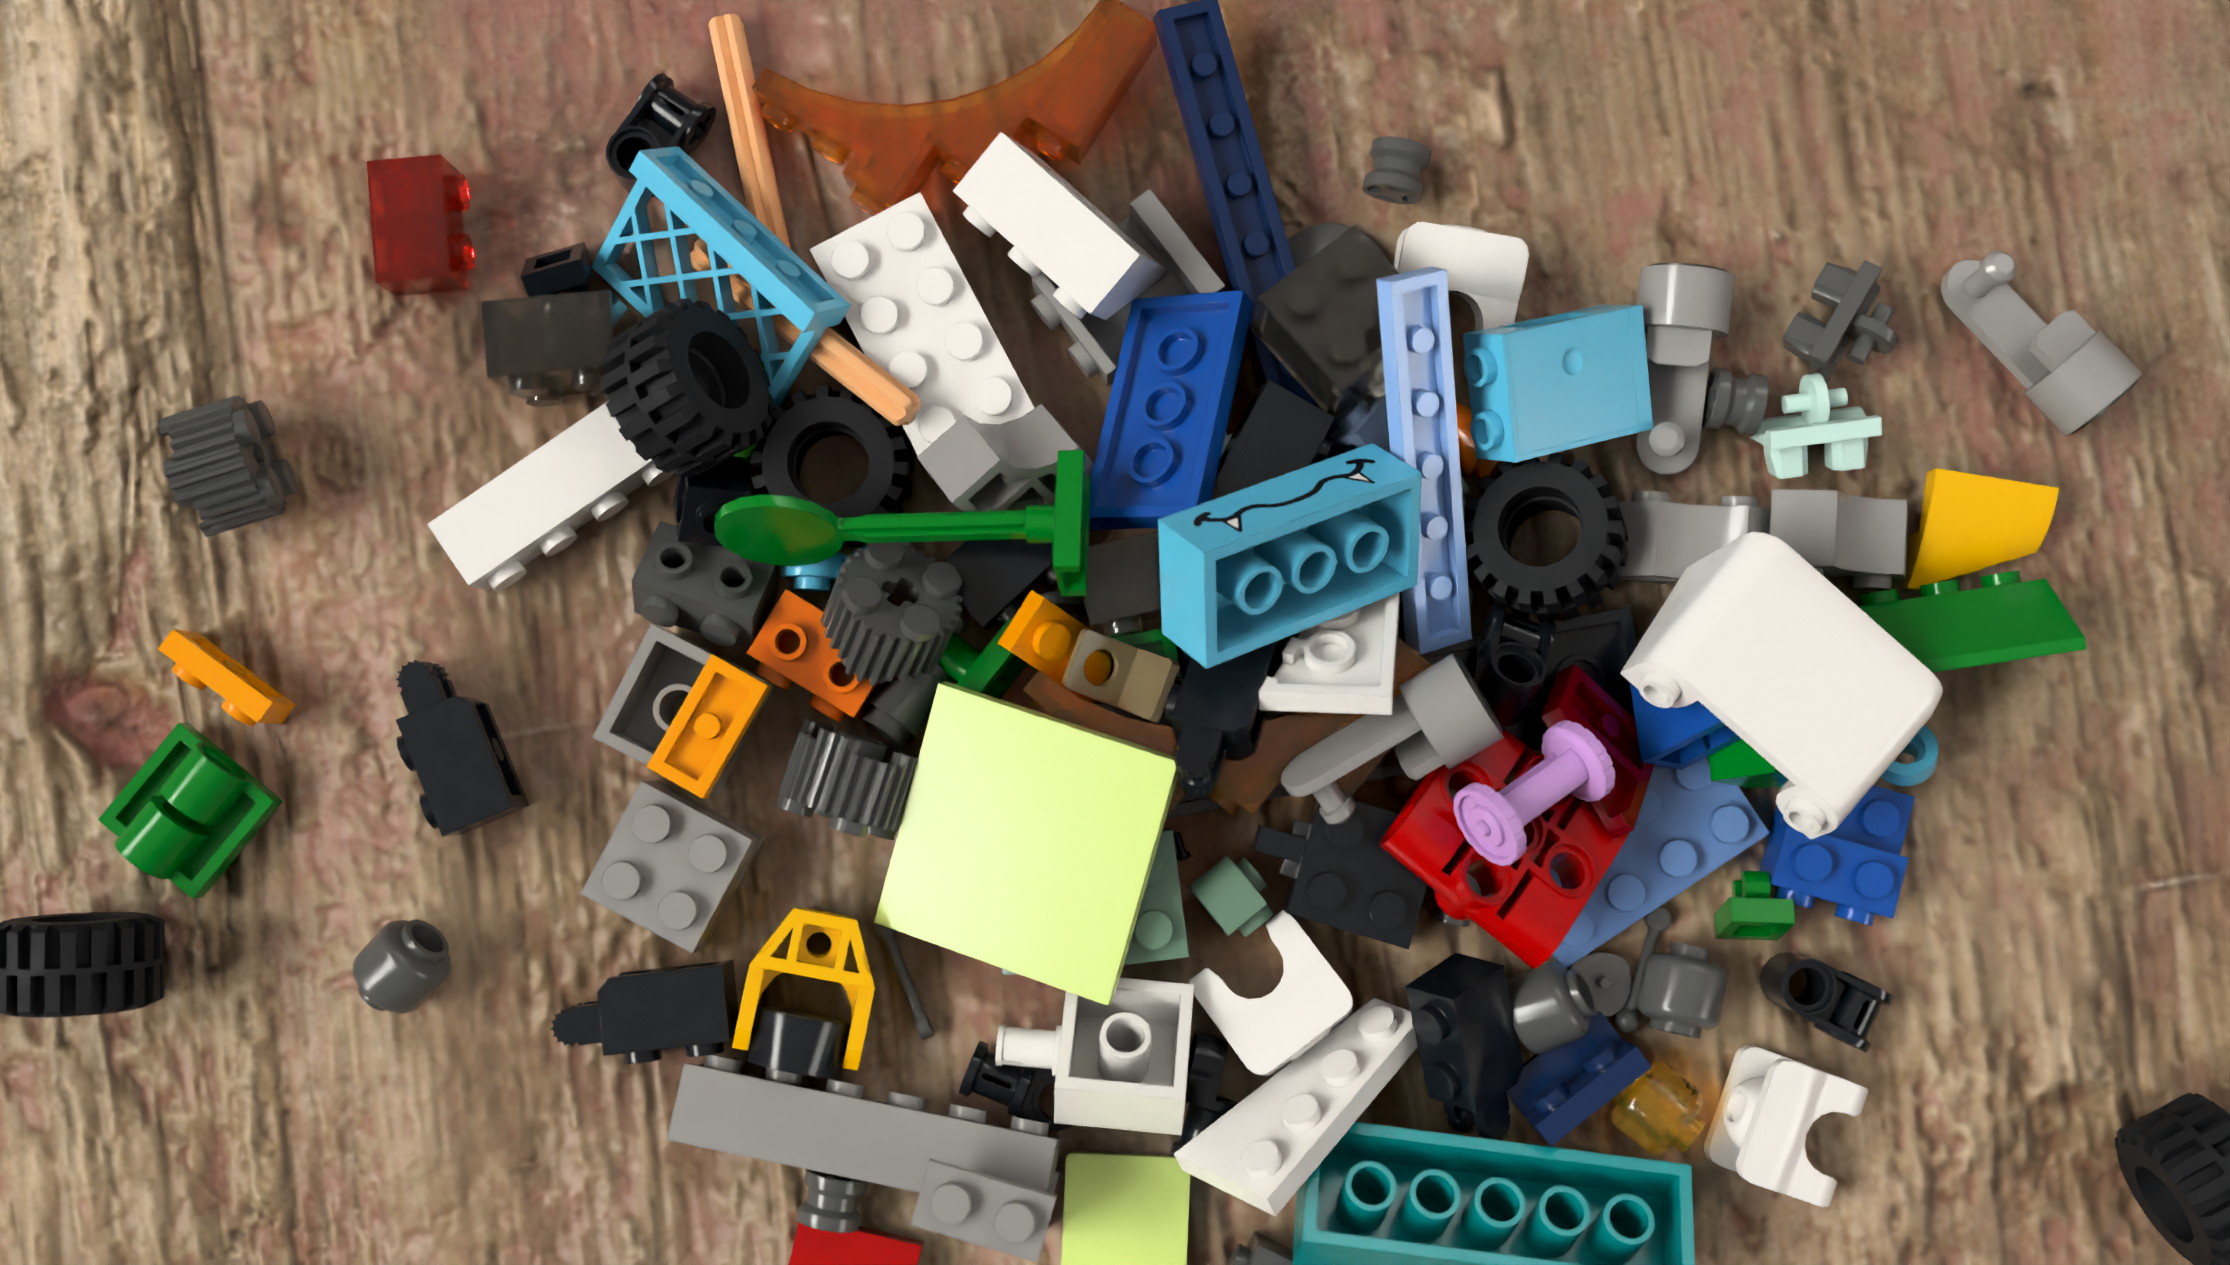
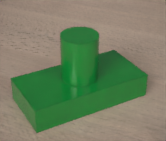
M1008 619L982 653L953 632L938 665L958 682L956 685L1001 699L1028 664L997 644L1011 622Z

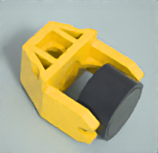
M794 906L751 960L732 1048L748 1051L750 1039H752L748 1062L774 1070L824 1078H838L841 1062L842 1068L858 1071L875 986L856 917ZM816 932L825 933L831 940L830 948L821 954L813 953L807 947L808 938ZM783 972L841 983L847 992L851 1005L850 1025L846 1020L815 1012L759 1005L755 1026H753L762 992L776 976Z

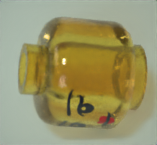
M1656 1060L1650 1063L1652 1068L1610 1100L1614 1105L1611 1120L1615 1127L1648 1154L1653 1156L1662 1155L1673 1145L1684 1153L1707 1124L1697 1116L1703 1107L1704 1096L1700 1089L1664 1061Z

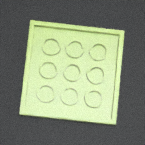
M946 681L938 683L874 923L1108 1006L1114 1001L1179 775L1174 762L1176 757Z

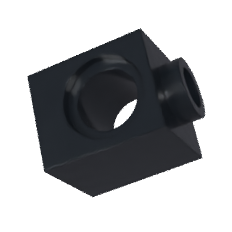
M732 456L698 475L693 473L688 477L678 476L673 501L678 541L723 546L715 536V515L724 504L740 497L752 495L745 458Z

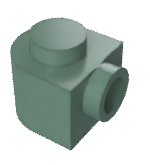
M1226 855L1188 886L1199 903L1227 936L1238 929L1244 937H1247L1274 914L1267 906V902L1259 894L1267 887V884L1245 857L1235 864Z

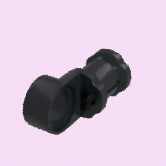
M1199 1031L1193 1037L1189 1050L1185 1099L1189 1105L1181 1138L1172 1144L1171 1153L1173 1154L1238 1104L1237 1101L1217 1095L1228 1050L1226 1038Z
M979 1041L966 1070L959 1094L968 1097L972 1093H976L1008 1106V1114L1049 1123L1048 1130L1060 1131L1073 1126L1054 1123V1118L1047 1115L1041 1108L1040 1094L1042 1090L1049 1084L1055 1083L1056 1076H1052L1051 1069L1011 1065L995 1066V1053L989 1051L988 1043Z

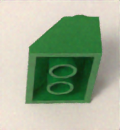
M2020 571L1981 576L1982 588L1960 591L1959 580L1921 585V597L1899 600L1898 589L1859 595L1861 605L1859 608L1931 672L2087 649L2084 635L2047 580L2039 579L2022 582Z

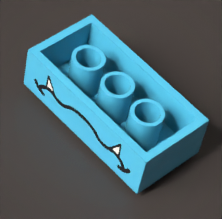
M1371 443L1158 519L1162 634L1207 669L1416 586L1418 582L1422 472Z

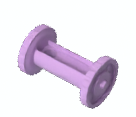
M1568 720L1559 721L1543 734V744L1541 746L1544 760L1505 788L1495 792L1493 788L1487 785L1473 783L1457 792L1453 800V811L1457 824L1466 840L1481 856L1500 866L1511 865L1522 857L1526 851L1527 839L1524 832L1526 824L1569 793H1572L1578 799L1594 802L1611 792L1615 785V769L1613 768L1612 760L1603 744L1588 729H1585L1576 722L1572 723Z

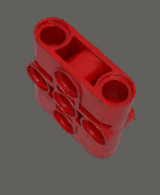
M1502 727L1504 730L1502 731L1504 736L1502 740L1450 770L1444 764L1428 773L1383 836L1380 847L1434 889V895L1439 907L1448 916L1456 920H1472L1530 968L1535 969L1542 965L1559 947L1621 849L1629 833L1614 838L1608 833L1592 803L1584 799H1578L1572 793H1569L1524 826L1527 839L1526 851L1514 863L1500 866L1481 856L1469 844L1457 824L1453 811V798L1450 795L1449 787L1459 792L1469 784L1481 783L1493 788L1495 792H1499L1544 760V754L1537 755ZM1550 868L1558 874L1561 886L1553 880ZM1467 874L1471 875L1478 882L1481 895L1475 893L1470 887Z

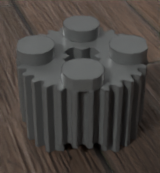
M235 395L161 418L158 421L160 435L162 437L170 436L172 441L169 443L174 452L172 454L173 459L163 462V473L169 481L168 487L174 493L175 502H178L182 508L193 505L194 510H198L200 519L205 520V522L199 524V528L203 531L205 537L283 514V511L286 510L284 505H287L285 497L298 492L296 477L291 465L285 458L277 459L274 453V446L269 441V437L275 434V426L272 416L262 400L246 403L245 398Z
M901 542L867 543L865 551L858 548L854 556L850 554L846 562L841 565L820 621L826 627L825 637L832 639L830 647L832 649H839L837 656L842 659V663L846 667L845 673L847 675L857 674V681L859 682L868 679L870 686L873 687L877 682L892 681L894 676H897L900 681H905L907 675H910L913 679L923 673L931 675L939 664L962 611V607H960L962 596L957 595L962 579L956 567L946 562H935L936 558L934 556L925 557V551L922 549L914 552L912 546L908 544L904 548Z
M805 719L801 732H798L779 789L780 795L776 805L783 810L806 817H812L813 813L831 818L829 826L847 834L865 838L868 833L883 839L894 840L896 831L900 827L918 757L904 754L905 750L903 748L900 749L881 740L867 736L861 737L839 731L837 734L832 732L834 726Z

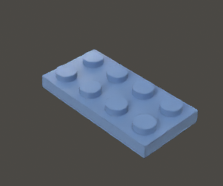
M1707 757L1682 770L1654 765L1634 830L1629 832L1624 844L1569 932L1551 955L1553 960L1568 968L1770 834L1739 786L1711 781L1710 764ZM1550 868L1553 880L1561 886L1558 874Z

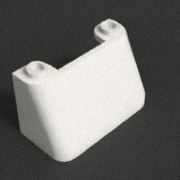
M1763 532L1743 534L1688 566L1620 672L1624 678L1639 690L1641 696L1654 706L1660 708H1680L1699 701L1784 775L1789 781L1778 792L1776 804L1779 811L1783 814L1786 823L1793 829L1802 832L1810 840L1832 832L1842 823L1929 720L1943 693L1941 682L1933 672L1788 544L1778 537Z

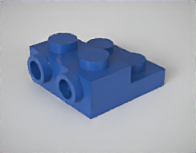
M1873 785L1835 830L1811 840L1802 832L1789 826L1776 805L1760 871L1769 873L1771 886L1777 887L1774 898L1793 899L1794 905L1812 909L1815 898L1837 904L1834 916L1873 926L1875 915L1893 919L1909 859L1900 854L1915 797Z

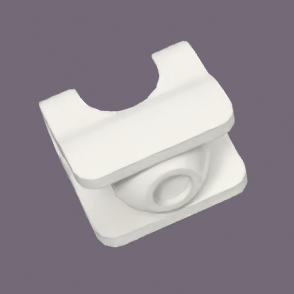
M1417 222L1403 230L1397 239L1391 276L1431 266L1447 269L1448 293L1462 297L1470 305L1475 315V331L1515 323L1529 258L1528 246L1520 238L1488 233L1477 228Z
M1284 910L1266 923L1269 936L1283 958L1284 969L1279 985L1270 994L1254 999L1238 996L1229 989L1223 979L1209 968L1202 970L1189 980L1190 984H1194L1195 997L1244 1065L1254 1074L1261 1076L1274 1074L1289 1061L1298 1059L1313 1045L1325 1039L1334 1027L1348 1018L1353 1009V999L1349 989L1298 922Z
M1745 1045L1738 1049L1734 1056L1704 1143L1705 1155L1714 1164L1737 1172L1744 1180L1754 1185L1789 1195L1820 1207H1829L1838 1182L1833 1177L1822 1174L1814 1169L1807 1159L1805 1150L1807 1132L1814 1121L1821 1115L1830 1112L1846 1113L1852 1116L1861 1115L1869 1091L1859 1084L1755 1045Z

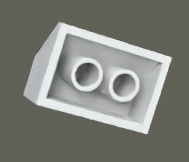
M1002 132L998 134L953 190L955 194L969 205L962 213L964 217L990 238H992L996 231L1014 245L1007 253L1008 256L1034 278H1037L1043 271L1059 286L1053 293V296L1080 319L1088 312L1091 315L1107 320L1160 280L1167 271L1164 266L1036 153Z

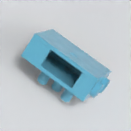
M1597 305L1463 333L1465 350L1464 372L1468 380L1472 415L1470 431L1475 443L1476 459L1520 462L1653 429L1642 305Z

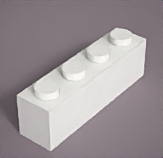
M604 403L427 525L468 586L485 591L493 588L497 592L520 580L527 572L523 566L540 554L544 553L547 557L552 556L570 546L578 537L575 530L594 517L600 522L617 514L629 503V500L626 498L629 493L644 483H647L649 487L655 486L671 477L675 472L672 470L669 473H665L656 468L652 459L645 461L636 453V446L630 440L626 441L619 432L620 425L615 417L610 416L606 403Z

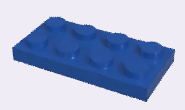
M1244 290L1133 299L1090 477V528L1092 530L1158 528V519L1211 501L1253 308V302Z

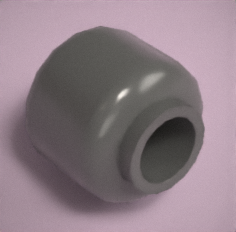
M396 920L388 922L354 960L353 975L359 987L358 990L361 998L370 1007L380 1011L387 1010L404 1014L417 1010L450 973L449 945L445 937L433 925L422 920Z
M1672 942L1670 954L1654 953L1647 957L1637 1003L1640 1012L1646 1017L1651 1018L1649 1028L1700 1039L1702 1030H1710L1718 1026L1727 986V974L1719 965L1708 962L1710 950Z
M1546 962L1535 969H1530L1507 980L1513 1010L1514 1029L1517 1033L1518 1041L1521 1040L1523 1045L1535 1054L1548 1053L1579 1040L1588 1034L1590 1030V1017L1597 1014V1009L1588 984L1576 968L1567 970L1558 962Z

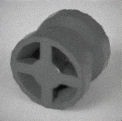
M1385 136L1373 139L1370 156L1374 160L1372 171L1364 177L1363 192L1373 198L1390 203H1419L1422 200L1424 186L1420 182L1422 170L1430 164L1432 151L1424 144L1406 138Z
M1715 367L1707 381L1702 427L1717 430L1723 425L1736 428L1739 434L1754 436L1761 426L1767 407L1768 378L1765 375L1754 373L1746 378L1734 377L1729 369Z
M806 1169L804 1183L809 1190L807 1200L800 1204L798 1208L797 1221L808 1227L829 1232L851 1233L857 1231L861 1215L856 1210L858 1197L866 1192L868 1182Z

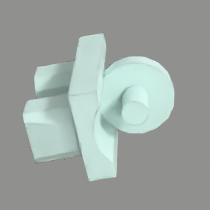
M1820 373L1803 375L1801 378L1798 394L1783 395L1781 397V408L1784 414L1801 412V414L1764 418L1759 430L1754 436H1751V439L1764 446L1768 473L1778 479L1801 477L1808 474L1807 445L1824 443L1825 466L1829 469L1840 471L1861 469L1866 467L1868 437L1882 435V419L1878 415L1866 416L1863 409L1859 406L1830 410L1832 407L1847 405L1848 394L1846 389H1828Z

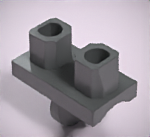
M1864 260L1857 272L1828 262L1825 264L1812 288L1811 299L1836 310L1828 323H1824L1799 311L1794 316L1783 337V347L1800 359L1809 362V374L1820 373L1825 382H1827L1851 340L1855 343L1847 357L1852 362L1860 365L1865 363L1871 351L1884 354L1893 351L1899 338L1887 324L1895 312L1894 309L1886 304L1878 303L1871 316H1866L1880 292V286L1876 281L1882 272V267Z

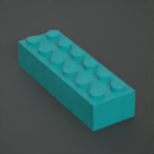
M1355 1122L1297 1191L1292 1265H1695L1691 1165Z

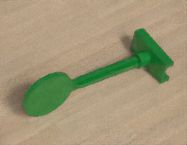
M1084 450L1058 451L1054 504L1026 505L1025 510L867 514L858 517L842 518L837 517L830 510L811 501L792 496L761 494L740 497L724 504L715 515L714 530L716 539L728 551L748 560L781 566H801L819 563L833 557L842 548V544L845 541L896 543L1026 539L1027 544L1052 543L1053 569L1061 596H1087L1091 479L1090 476H1085Z

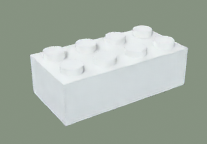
M921 192L809 249L826 282L851 305L845 318L864 354L919 396L921 408L916 413L914 421L909 425L902 424L918 456L963 415L982 424H1002L1021 418L1034 409L1029 396Z

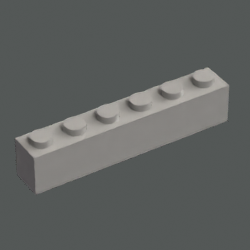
M707 1055L704 1065L684 1063L666 1140L919 1193L930 1158L1051 1193L1062 1139L1047 1136L1049 1123L1012 1116L1010 1128L985 1123L988 1112L986 1110L950 1103L948 1115L924 1111L926 1098L889 1091L886 1103L862 1098L865 1086L834 1079H827L825 1090L802 1086L804 1075L766 1068L764 1078L741 1073L743 1061L717 1055Z

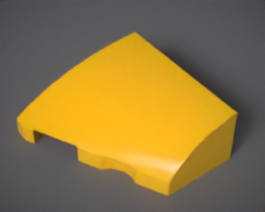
M1939 468L1927 471L1919 532L1909 535L1906 581H1903L1902 589L1918 590L1921 585L1946 581L2036 553L2051 524L2059 488Z

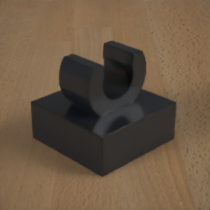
M585 242L526 259L520 277L528 297L533 299L544 296V308L551 318L555 319L561 316L562 307L557 295L562 291L574 292L579 297L583 310L591 308L593 291L588 282L590 281L593 263Z

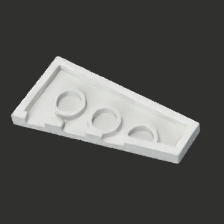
M1376 998L1371 999L1330 1031V1034L1325 1039L1313 1045L1298 1059L1285 1066L1176 1151L1174 1156L1182 1171L1276 1217L1417 1049L1418 1044L1412 1024L1411 1011Z

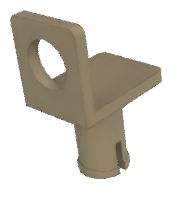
M1084 628L1079 633L1061 683L1068 690L1157 723L1161 718L1162 712L1166 710L1171 687L1173 684L1182 685L1184 679L1176 676L1179 670V662ZM1104 649L1110 652L1114 659V671L1110 679L1105 683L1094 685L1085 676V662L1094 651Z

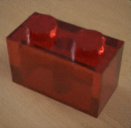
M441 154L367 161L375 283L394 296L468 290L467 271L474 269L475 256L469 234L464 233L462 211L469 210L470 192L465 175L459 173Z

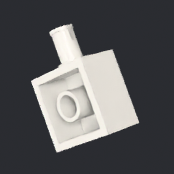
M1120 978L1114 1001L1108 1006L1066 991L1062 1025H1057L1056 1031L1009 1027L1004 1024L999 1025L995 1066L1011 1065L1052 1069V1076H1056L1054 1085V1123L1182 1135L1194 984Z

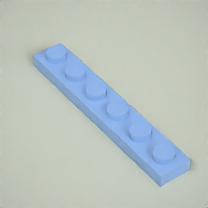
M1433 266L1376 279L1390 454L1422 472L1418 582L1416 586L1401 591L1406 649L1419 655L1472 639L1447 269Z

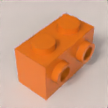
M785 589L747 651L748 655L761 662L755 672L786 691L795 682L812 692L814 695L808 704L839 723L845 714L861 719L868 708L866 703L876 695L883 683L877 682L873 687L870 686L868 679L859 682L857 681V674L847 675L842 659L837 656L839 649H832L830 647L832 639L825 637L826 627L820 623L824 611Z

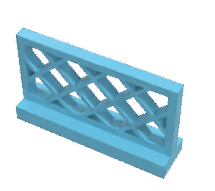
M679 146L639 150L629 169L637 178V181L591 267L645 318L664 307L660 283L678 281L680 298H689L695 303L698 301L695 279L713 277L718 310L720 309L729 316L731 323L736 328L738 327L737 319L756 317L762 351L759 354L760 362L764 363V369L771 384L768 387V392L773 397V408L777 404L780 405L826 328L839 325L851 305ZM653 194L664 203L668 224L667 231L651 233L646 206ZM697 234L707 243L711 270L693 272L687 235ZM670 237L676 274L659 276L652 239ZM636 242L642 275L641 279H633L616 263L627 243ZM740 274L750 283L754 310L735 311L729 275ZM783 314L801 331L790 351L778 352L772 315Z

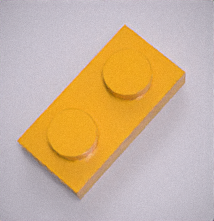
M1031 590L997 644L1062 686V678L1079 633L1082 629L1089 628L1045 597ZM1100 649L1089 655L1084 667L1087 680L1091 684L1099 685L1105 683L1114 671V659L1110 652ZM1068 690L1090 705L1095 701L1093 698Z
M172 629L158 648L159 651L176 662L171 669L174 674L198 689L205 690L207 686L225 699L221 704L223 710L246 725L254 726L256 722L282 724L296 706L294 702L200 633Z
M711 654L646 767L696 796L707 799L771 686L717 655Z

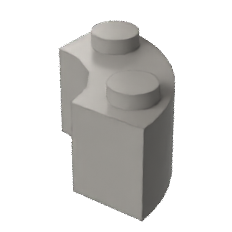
M1040 404L1023 417L1002 424H982L963 415L926 448L917 459L951 503L964 512L1025 510L1026 505L1054 504L1058 451L1083 449L1053 415ZM1085 453V476L1091 477L1094 462Z
M1772 489L1770 535L1778 537L1788 544L1823 576L1852 578V589L1862 591L1891 590L1892 581H1906L1909 522L1908 500L1859 497L1844 494L1839 490Z
M1632 492V502L1618 503L1627 528L1628 541H1625L1628 556L1626 566H1619L1617 572L1620 580L1659 584L1678 582L1688 566L1743 534L1750 532L1770 534L1771 510L1759 508V498L1750 496H1724L1720 498V506L1673 503L1670 502V493Z

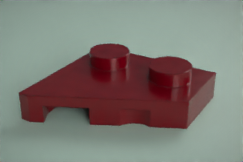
M1573 664L1557 673L1541 717L1548 729L1559 721L1568 720L1572 723L1576 722L1592 732L1596 739L1605 747L1615 769V785L1611 792L1600 800H1595L1591 803L1608 833L1617 838L1634 830L1654 764L1642 762L1635 718L1582 669Z

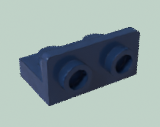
M1597 1011L1596 1015L1590 1017V1030L1585 1037L1548 1053L1535 1054L1523 1064L1518 1083L1507 1091V1096L1536 1134L1553 1146L1652 1068V1066L1637 1046L1622 1039L1604 1015Z

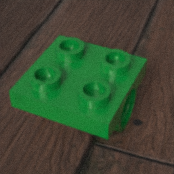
M178 723L100 816L98 821L118 836L114 844L126 860L153 877L169 879L192 899L205 896L283 800L190 723Z

